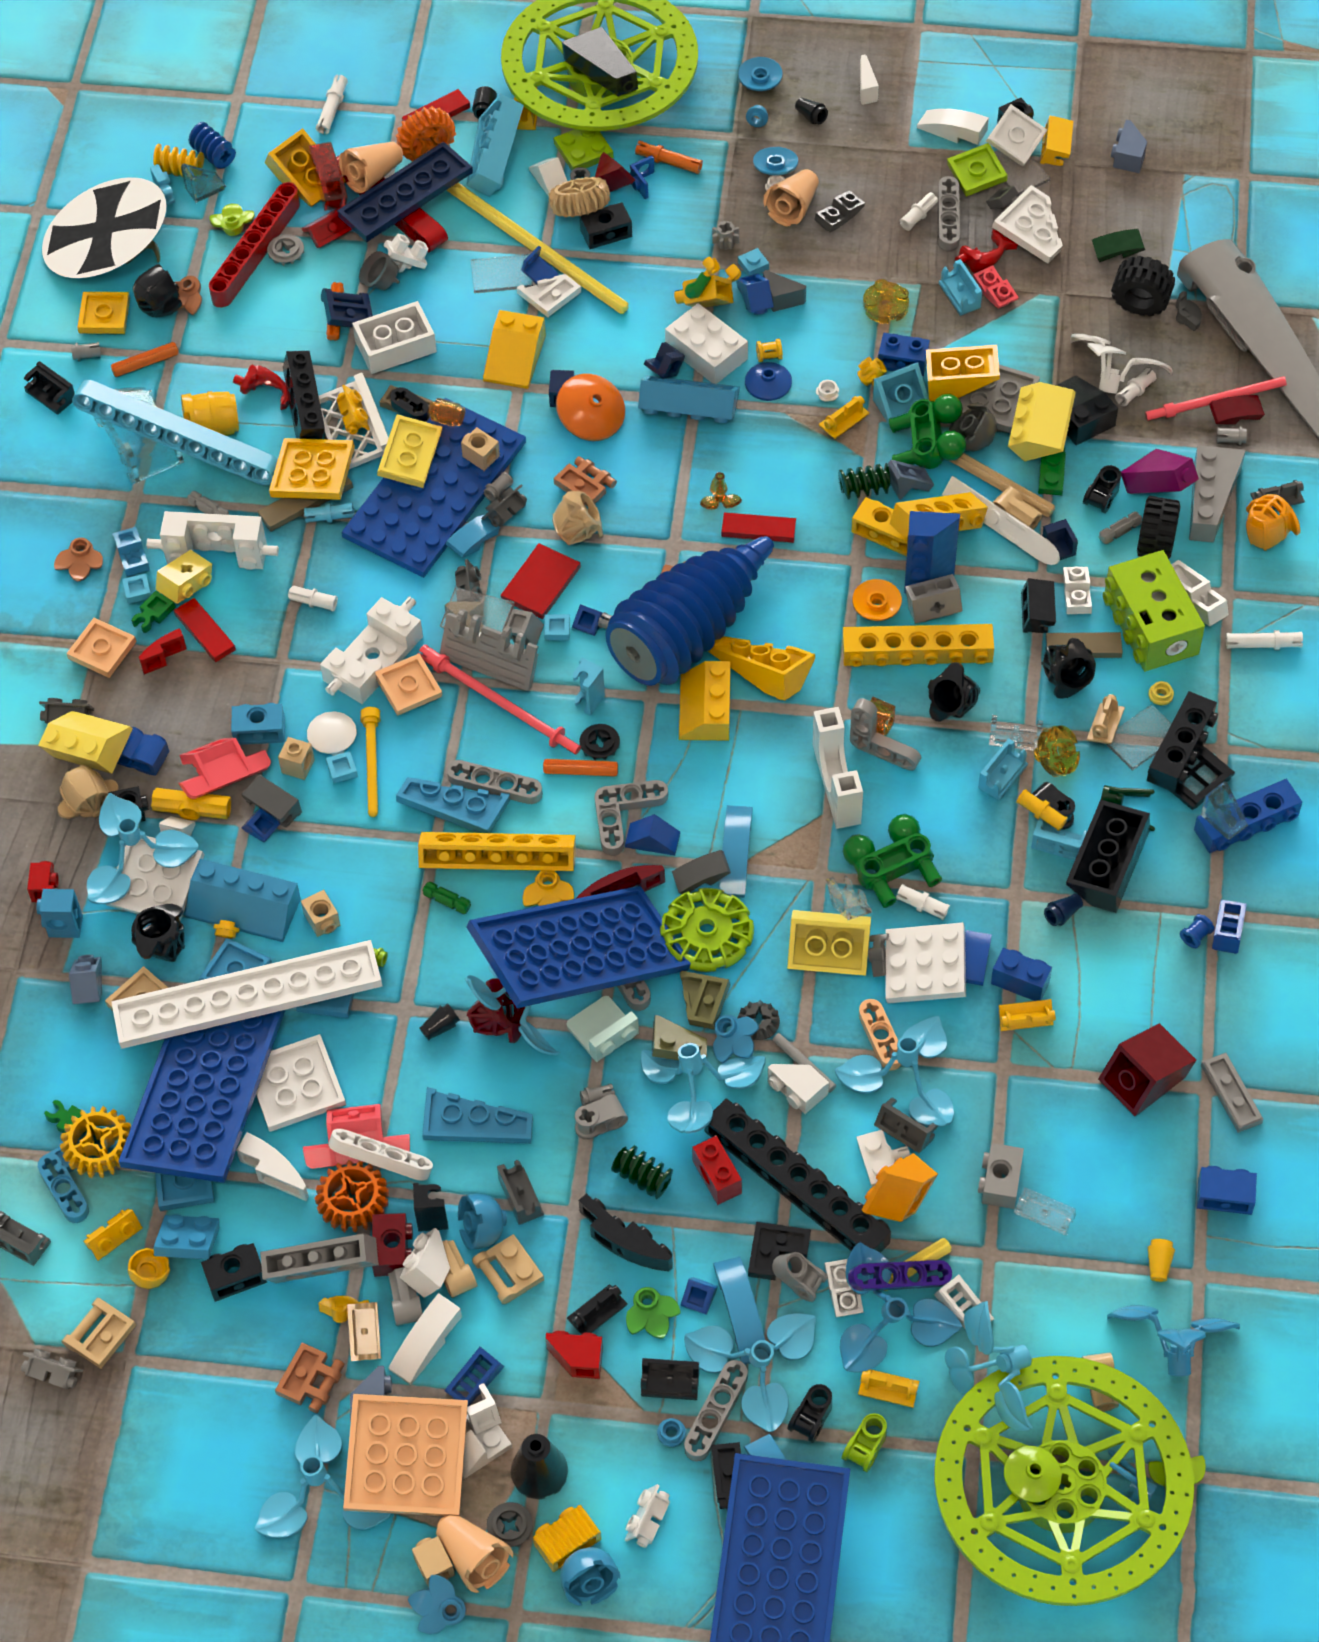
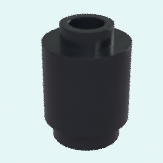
M488 86L476 89L472 107L476 118L479 119L497 98V93L494 89Z

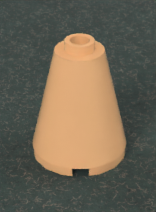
M395 142L348 148L339 156L340 172L342 176H347L349 180L347 185L354 192H366L402 162L403 150Z
M804 169L771 186L766 191L763 201L764 207L767 205L770 211L768 213L770 218L783 226L799 224L803 220L818 187L819 180L817 175L811 170Z
M449 1515L439 1520L436 1535L439 1537L463 1583L471 1592L478 1593L477 1588L482 1586L489 1589L508 1571L510 1564L507 1560L509 1555L513 1558L514 1553L507 1543L461 1516Z

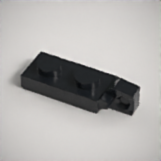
M740 1442L711 1445L717 1503H719L720 1509L728 1510L735 1453L741 1454Z

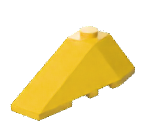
M726 636L715 640L713 648L708 651L720 661H730L731 669L764 693L784 701L801 690L815 660V654L797 647L787 646L786 650L773 648L772 643L751 645L750 640Z

